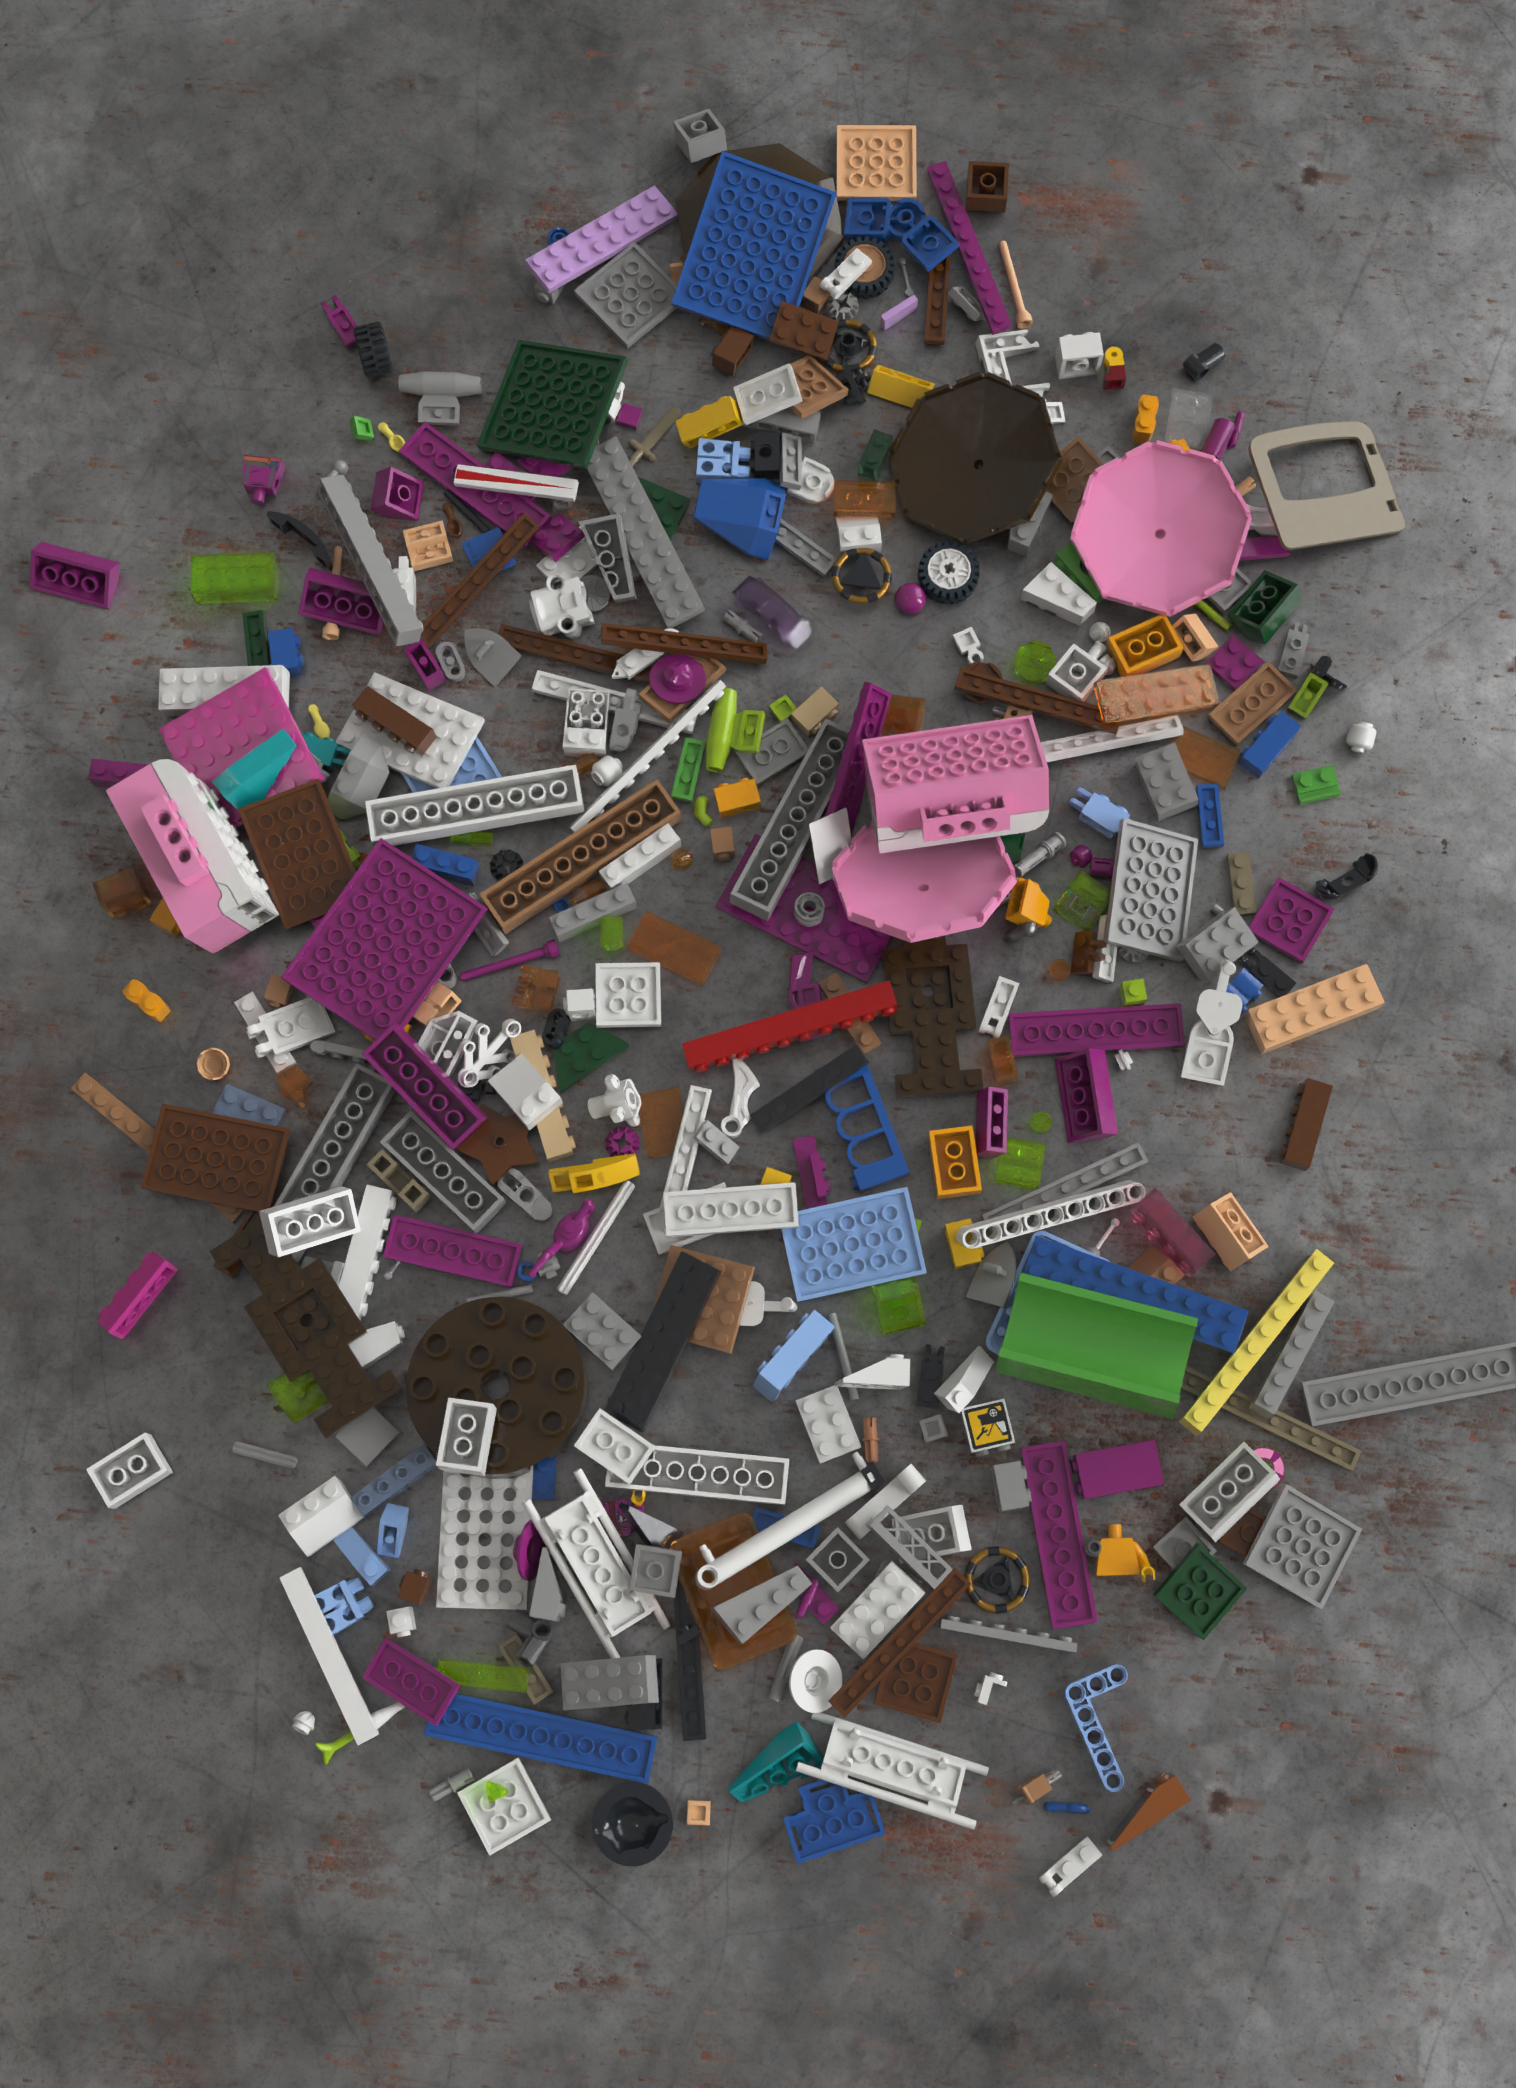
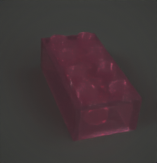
M1156 1188L1139 1201L1130 1211L1132 1220L1138 1226L1142 1225L1147 1230L1146 1235L1154 1243L1157 1242L1162 1247L1161 1252L1168 1258H1172L1177 1264L1176 1266L1189 1278L1216 1255Z

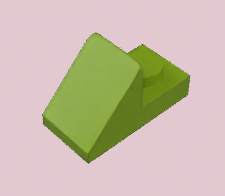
M1310 672L1288 708L1307 718L1329 682Z

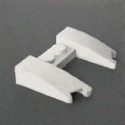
M1019 330L994 335H979L975 345L979 361H983L985 372L993 373L1009 380L1011 383L1005 357L1038 350L1040 347L1039 343L1036 341L1030 344L1024 337L1027 335L1028 330ZM1050 383L1023 387L1039 393L1042 397L1043 392L1049 390Z

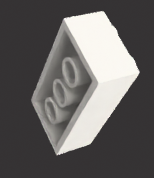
M342 1186L259 1211L268 1252L276 1257L361 1232L352 1191Z
M1243 1442L1179 1505L1217 1542L1280 1478L1272 1468Z

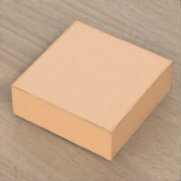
M688 1800L687 1824L710 1825L711 1801Z

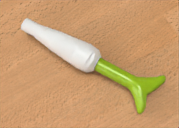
M397 1701L388 1707L371 1713L370 1715L376 1728H380L393 1715L405 1708V1706ZM349 1731L331 1743L316 1742V1748L322 1751L323 1763L327 1765L334 1752L354 1740L352 1732Z

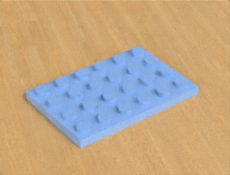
M908 1187L798 1211V1228L781 1229L797 1302L927 1274Z

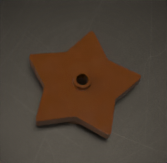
M483 1104L480 1105V1110L488 1118L457 1147L460 1153L482 1163L492 1186L496 1185L497 1181L513 1167L539 1163L527 1140L529 1130L516 1114L503 1116ZM499 1139H503L504 1143L502 1145L496 1144Z

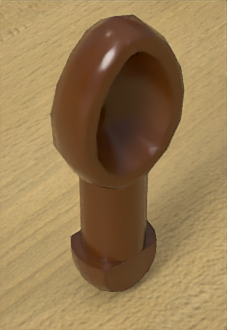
M446 502L442 505V510L448 519V532L453 537L460 538L463 533L462 523L455 517L452 505Z

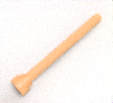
M1002 240L999 242V248L1018 312L1015 321L1019 329L1028 328L1033 324L1032 317L1025 310L1006 241Z
M340 546L334 548L332 573L340 575L342 548ZM327 622L325 627H323L322 637L326 640L339 639L338 625Z

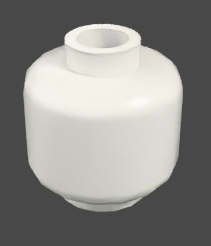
M1357 721L1356 724L1350 725L1346 743L1352 747L1351 751L1364 753V750L1372 749L1376 737V730L1373 728V724Z
M606 755L593 764L591 776L597 785L609 787L622 775L623 765L618 758Z

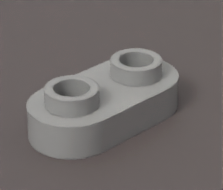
M450 642L439 644L436 648V655L446 678L451 682L461 681L465 677L466 670L455 645ZM447 652L451 653L449 657H445L444 654ZM454 670L459 671V673L456 675L452 674Z

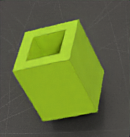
M1144 979L1123 981L1121 983L1119 992L1122 1007L1143 1006L1146 1003L1147 994Z

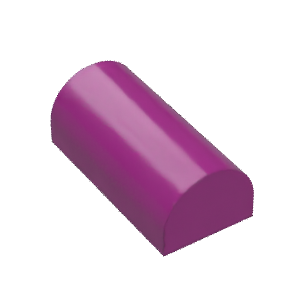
M1225 418L1215 419L1201 452L1214 455L1220 461L1235 429L1234 423Z

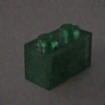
M874 429L859 462L858 475L875 482L878 481L890 453L889 449L893 443L892 435Z

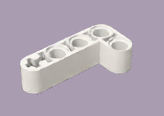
M910 1464L850 1517L845 1524L860 1540L871 1531L865 1525L871 1518H875L886 1505L892 1510L897 1508L926 1482L925 1478ZM887 1513L879 1522H881L887 1515H889V1513Z

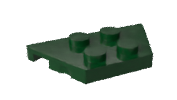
M589 1022L565 1037L563 1044L559 1048L553 1049L560 1093L562 1094L629 1047V1044Z

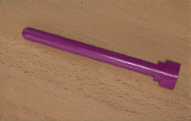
M553 939L546 941L547 944H544L542 948L462 972L459 975V979L465 981L545 955L553 958L559 956L560 953L556 941Z

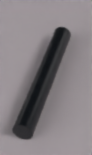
M448 489L444 491L443 494L482 533L491 530L457 496Z

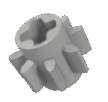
M555 1254L538 1271L540 1277L546 1275L547 1279L557 1276L556 1270L561 1267Z

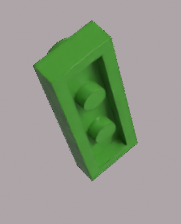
M685 737L671 799L692 803L706 747L705 741Z

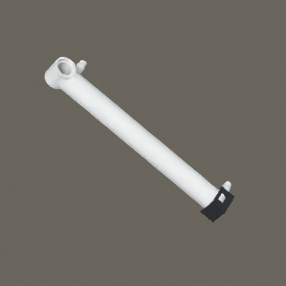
M855 1452L852 1454V1457L860 1470L858 1473L715 1559L705 1544L700 1546L699 1549L707 1564L697 1571L695 1575L696 1585L703 1590L712 1589L850 1503L881 1486L885 1481L875 1464L871 1463L867 1466L862 1456ZM703 1572H710L713 1575L712 1583H705L702 1580Z

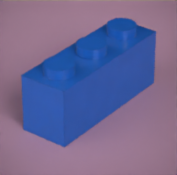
M1283 711L1278 716L1273 715L1266 723L1268 726L1266 730H1260L1253 738L1254 744L1251 747L1247 745L1240 753L1242 758L1239 764L1258 779L1301 728L1300 724Z
M420 844L415 845L412 859L443 879L470 886L475 885L480 869L477 859Z

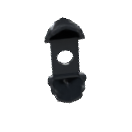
M1365 853L1364 856L1359 857L1358 861L1353 862L1354 869L1331 882L1326 879L1316 881L1319 898L1336 900L1371 881L1378 872L1376 857ZM1346 879H1353L1355 881L1350 886L1342 884Z

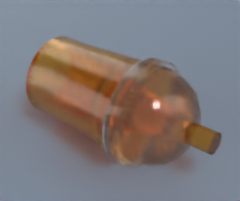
M597 878L585 885L576 887L572 892V900L568 901V904H580L607 892V889L602 880Z

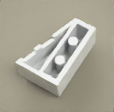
M1052 562L1023 589L1020 599L1024 602L1029 601L1042 610H1049L1055 613L1056 616L1078 626H1081L1094 613L1097 604L1095 600Z

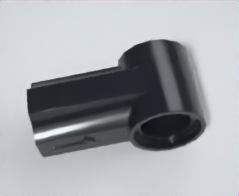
M1213 343L1199 354L1194 353L1184 361L1183 367L1195 381H1198L1208 373L1211 367L1222 361L1226 355L1220 344Z

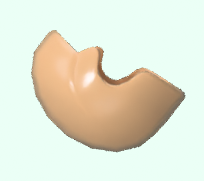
M219 1048L206 1049L198 1056L196 1062L197 1071L205 1079L211 1081L219 1080L229 1070V1057Z

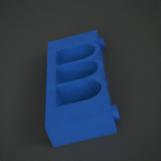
M866 1065L825 1092L827 1109L833 1115L838 1116L836 1133L841 1141L849 1144L846 1157L848 1164L854 1169L852 1172L853 1177H850V1181L854 1190L858 1189L860 1194L908 1177L910 1173L870 1069ZM862 1080L869 1100L843 1109L837 1108L832 1104L830 1095L834 1090ZM873 1107L880 1128L855 1137L848 1136L843 1132L841 1122L844 1118ZM882 1135L884 1136L891 1154L890 1157L867 1165L859 1164L853 1159L851 1152L855 1146Z

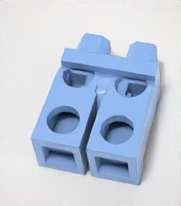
M699 438L696 483L701 484L702 479L749 478V466L738 465V462H750L751 448L741 447L740 441H734L733 443L731 441Z
M359 1577L349 1581L343 1580L315 1595L323 1615L334 1609L333 1612L324 1616L333 1636L365 1618V1614L374 1608L369 1596L357 1601L354 1595L365 1589Z

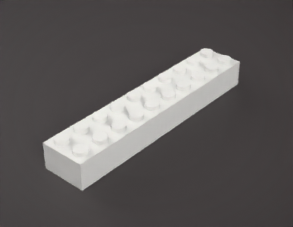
M576 765L365 801L370 837L374 847L380 838L395 846L585 813Z

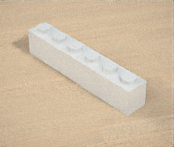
M366 1185L358 1214L361 1232L354 1233L339 1283V1288L360 1321L361 1317L366 1315L368 1304L366 1303L367 1295H371L374 1282H371L373 1273L376 1274L378 1272L380 1261L377 1260L379 1252L384 1250V1233L390 1228V1211L395 1209L397 1197H395V1193L392 1190Z

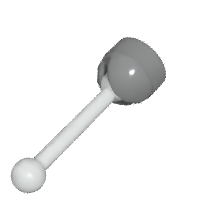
M1117 1218L1112 1219L1110 1227L1098 1244L1085 1250L1100 1256L1099 1248L1114 1227L1119 1226V1220Z

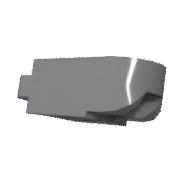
M628 688L624 700H621L620 705L616 707L609 746L611 751L621 752L628 749L633 742L634 734L637 733L641 704L635 703L637 691Z
M509 1169L497 1181L501 1192L532 1219L545 1222L551 1218L553 1213L551 1203L518 1170ZM510 1180L515 1181V1185L513 1187L508 1186V1182ZM530 1192L532 1193L531 1200L527 1202L522 1201V1194Z

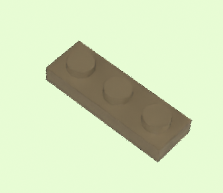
M1249 852L1228 853L1227 864L1232 905L1240 916L1255 915L1257 912Z
M516 1633L500 1644L498 1648L535 1705L554 1691L537 1663H535L533 1668H527L516 1660V1655L523 1645L522 1639Z

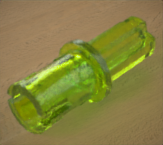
M488 832L458 834L450 836V842L467 843L470 846L473 843L490 845L493 842V834Z

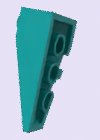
M282 729L228 767L212 783L223 797L237 809L266 798L270 787L275 784L276 777L287 764L297 745L285 729Z
M796 1721L774 1737L733 1782L728 1791L739 1802H746L766 1794L771 1787L781 1784V1787L789 1784V1780L801 1776V1779L809 1777V1775L796 1771L798 1762L821 1769L824 1756L810 1734Z

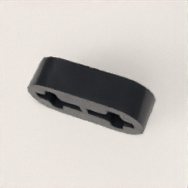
M560 1008L554 1009L549 1013L542 1034V1040L549 1049H557L563 1044L570 1019L568 1015Z

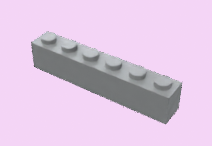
M1316 1290L1308 1296L1251 1402L1250 1410L1266 1419H1270L1275 1415L1335 1301Z

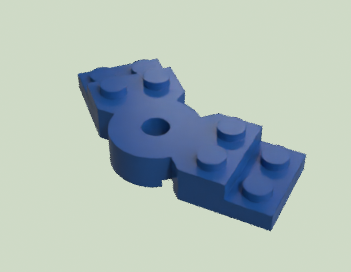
M848 198L844 228L845 238L869 237V241L876 238L877 243L880 241L886 243L893 238L901 242L904 251L916 263L919 262L928 272L959 247L958 241L933 216L926 217L924 207L917 200L904 198L896 201L897 204L893 206L888 198Z

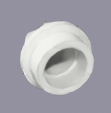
M1097 622L1091 626L1090 636L1095 642H1105L1110 637L1111 630L1106 623Z
M1108 653L1097 660L1107 667L1105 675H1110L1114 672L1116 663L1114 658L1110 657Z
M300 1712L293 1718L292 1728L297 1732L308 1735L310 1731L314 1730L315 1718L311 1712Z

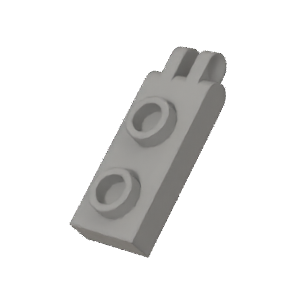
M1295 622L1293 629L1289 628L1278 666V671L1282 675L1296 679L1299 676L1310 635L1306 633L1308 625L1303 624L1302 630L1298 631L1300 624L1298 622Z

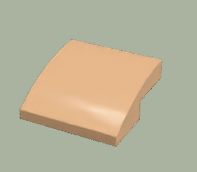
M443 520L403 530L414 572L453 562Z

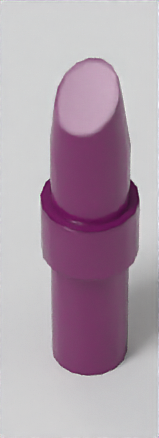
M1242 411L1237 412L1234 422L1235 429L1229 440L1228 449H1233L1236 446L1238 437L1241 434L1242 423L1245 417V413Z
M812 1577L810 1581L812 1584L801 1598L795 1619L803 1618L814 1599L813 1596L820 1584L819 1580Z

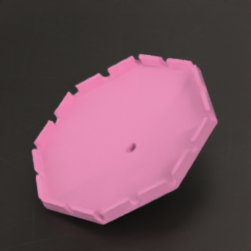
M1159 440L1150 443L1147 441L1125 453L1124 457L1120 459L1117 457L1096 468L1089 476L1070 540L1103 599L1171 617L1232 585L1252 517L1251 511L1239 490L1235 489L1234 481L1222 460L1220 462L1214 455L1192 449L1185 451L1181 446Z
M870 821L871 825L869 828L865 825L862 826L851 839V846L844 847L832 861L833 867H831V875L849 921L910 943L982 927L1017 883L1015 869L1008 853H1005V847L1000 836L879 854L872 821Z

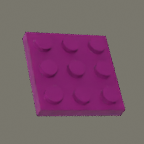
M1278 877L1251 922L1249 929L1256 938L1303 964L1332 915L1334 908Z

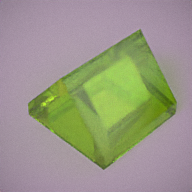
M491 1780L485 1784L489 1803L509 1793L508 1788Z

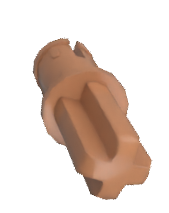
M877 1418L862 1419L864 1430L862 1442H864L866 1463L878 1462L877 1442L879 1438H877Z

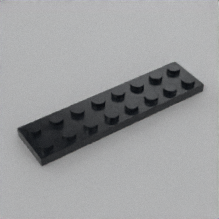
M681 1251L641 1334L642 1337L637 1342L604 1410L606 1413L640 1432L645 1431L722 1272L721 1270Z

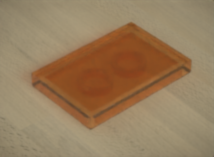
M834 480V516L895 518L896 482Z
M1184 726L1183 735H1180L1176 742L1177 749L1189 775L1210 784H1218V787L1225 790L1242 752L1241 750Z
M679 1086L639 1094L641 1099L639 1113L648 1159L673 1154L684 1113Z

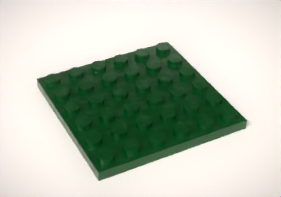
M518 340L477 447L479 450L587 468L627 366V357Z

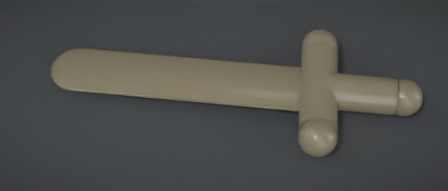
M671 408L641 443L635 439L629 440V446L636 450L629 458L632 467L642 456L649 461L655 460L656 456L650 449L680 417L681 410L679 408Z

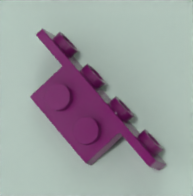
M814 1136L793 1139L806 1209L827 1205L826 1192H830L828 1179L823 1178L822 1171H826L824 1158H819Z

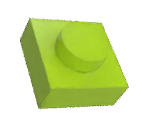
M786 694L769 705L770 711L779 723L787 718L790 719L791 714L797 709Z

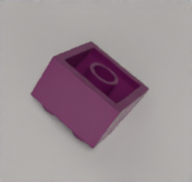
M391 466L376 472L370 510L386 518L418 520L424 482Z

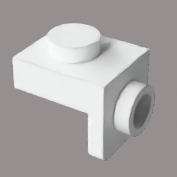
M990 1672L989 1676L984 1675L982 1683H977L974 1696L977 1697L976 1702L987 1705L993 1683L1006 1687L1007 1682L1002 1681L1003 1676Z

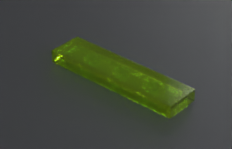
M439 1659L438 1670L461 1684V1686L527 1692L529 1668Z

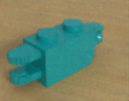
M309 732L302 734L310 752L324 764L322 766L323 770L333 773L335 767H343L345 761L338 759V756L348 757L351 752L350 749L338 746L334 739L328 737L321 739Z

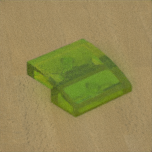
M1007 1137L1006 1153L999 1156L995 1181L1039 1189L1046 1144Z

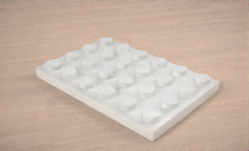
M374 672L367 686L433 728L437 738L423 756L416 752L411 754L403 747L402 743H395L388 738V734L384 731L380 733L375 730L369 721H361L355 715L356 711L354 709L338 736L336 743L340 747L352 750L361 735L381 744L388 768L437 789L449 787L485 722L484 718Z

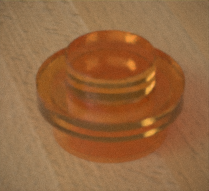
M1064 959L1054 960L1049 968L1050 975L1056 980H1065L1071 973V966Z

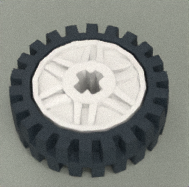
M949 540L944 541V544L938 542L935 547L933 545L930 546L928 551H925L923 557H921L918 567L919 585L923 588L925 595L929 594V598L932 600L935 598L938 603L944 601V604H949V602L956 604L958 600L962 602L972 594V591L977 586L980 573L979 561H977V556L975 553L972 554V550L969 547L966 549L963 544L957 545V541H953L952 544L949 543Z

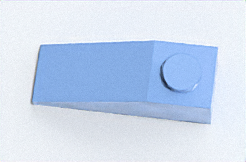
M353 1526L333 1540L370 1586L377 1585L391 1572V1569Z

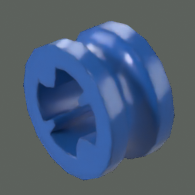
M530 1261L522 1262L517 1269L520 1279L525 1282L535 1280L538 1272L533 1278L528 1275H522V1272H524L522 1269L526 1266L531 1268L534 1266V1263Z

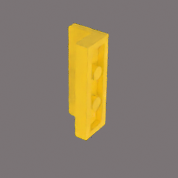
M877 365L873 370L867 392L912 408L917 398L920 400L924 397V392L934 389L935 384Z

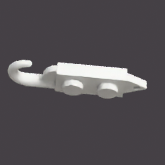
M668 628V629L663 630V631L679 632L678 630L673 629V628ZM633 649L616 661L617 666L612 674V679L628 678L630 680L662 658L664 652Z

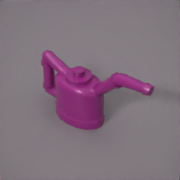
M591 1199L584 1200L577 1212H571L559 1221L553 1235L554 1243L542 1252L532 1269L529 1270L528 1275L530 1277H535L536 1273L557 1251L563 1254L572 1253L584 1243L590 1229L587 1219L595 1211V1205Z

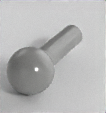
M336 460L332 464V471L325 478L345 475L348 472L347 463L343 460Z

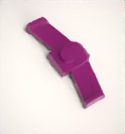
M813 951L791 955L789 992L787 994L789 1005L792 1006V1009L823 1001L820 984L818 982L811 984ZM816 1034V1035L811 1036V1037H812L811 1039L820 1038V1037H825V1036H828V1034H827V1035Z

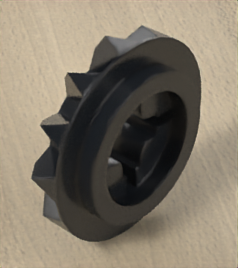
M510 849L500 850V852L493 855L490 862V871L493 877L500 881L522 867L524 863L518 852ZM503 859L507 860L508 863H512L509 866L510 873L505 868H501L503 866Z

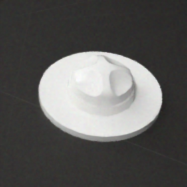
M809 1650L799 1656L792 1666L789 1676L790 1694L796 1705L804 1711L819 1713L830 1708L832 1705L828 1700L842 1687L840 1666L830 1653L823 1650Z

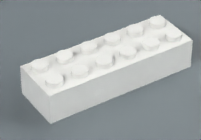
M283 665L160 669L158 710L166 716H182L264 667L269 669L289 708L290 672Z

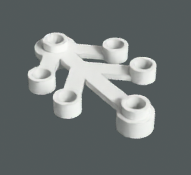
M514 1019L505 1020L502 1024V1031L488 1047L487 1036L490 1032L489 1027L483 1023L475 1026L474 1031L478 1035V1059L473 1063L475 1044L467 1039L462 1041L460 1048L464 1052V1068L458 1073L460 1085L466 1088L473 1087L479 1080L492 1078L494 1070H496V1074L501 1070L499 1067L492 1065L488 1070L479 1071L485 1064L510 1063L516 1058L515 1053L510 1049H505L499 1054L494 1053L508 1037L514 1038L520 1034L521 1024Z

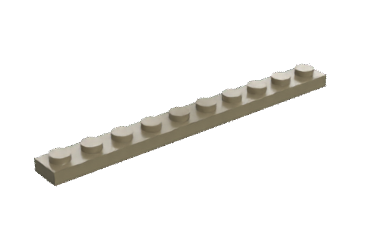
M1186 1366L1181 1390L1198 1397L1212 1378ZM1234 1390L1220 1408L1350 1472L1354 1470L1361 1454V1450L1278 1410L1270 1419L1262 1417L1249 1409L1253 1398L1237 1390Z

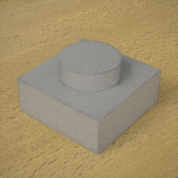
M941 1414L919 1421L926 1443L948 1436Z

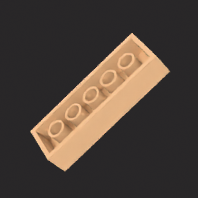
M1365 964L1248 1009L1244 1014V1018L1260 1054H1264L1375 1011L1385 1002L1368 965Z

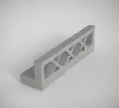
M888 1505L875 1518H871L865 1524L930 1589H935L953 1570ZM889 1513L894 1518V1528H885L879 1521ZM898 1531H907L910 1534V1544H901L898 1541ZM914 1547H923L926 1550V1560H917L914 1557ZM921 1563H926L927 1569ZM930 1563H939L945 1569L937 1579L930 1572Z

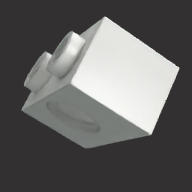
M593 988L567 990V997H563V1006L571 1022L596 1020V999Z

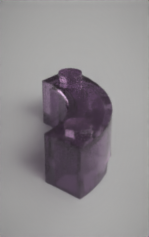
M748 576L732 592L743 608L751 611L758 617L761 615L764 619L770 621L769 627L786 646L797 649L813 633L808 626L810 624L808 619L803 615L800 616L787 601L767 586L761 578L758 577L756 579Z

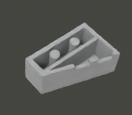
M1048 492L1044 494L1029 522L1009 529L1008 550L1027 557L1051 506L1053 494Z

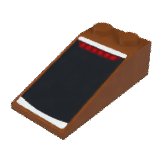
M1162 1772L1152 1779L1154 1783L1146 1789L1105 1843L1108 1849L1115 1851L1191 1801L1176 1775Z

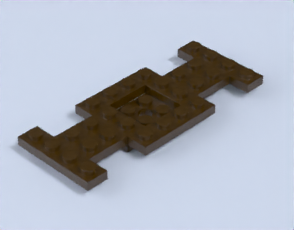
M944 935L912 943L902 940V948L882 949L884 981L890 980L899 1009L895 1010L894 1014L888 1016L890 1035L907 1033L912 1035L916 1071L914 1074L895 1075L897 1098L971 1093L984 1089L981 1069L960 1070L956 1030L975 1029L977 1027L967 944L946 945ZM924 986L931 987L933 995L925 996L922 993V988Z
M261 1219L209 1251L222 1271L240 1259L249 1271L263 1295L244 1306L290 1382H293L308 1371H311L332 1405L330 1409L313 1419L326 1439L403 1389L391 1369L373 1381L368 1377L350 1348L351 1343L368 1332L321 1258L301 1269L291 1253L281 1257L269 1254ZM305 1315L313 1317V1323L309 1327L302 1325L301 1321Z

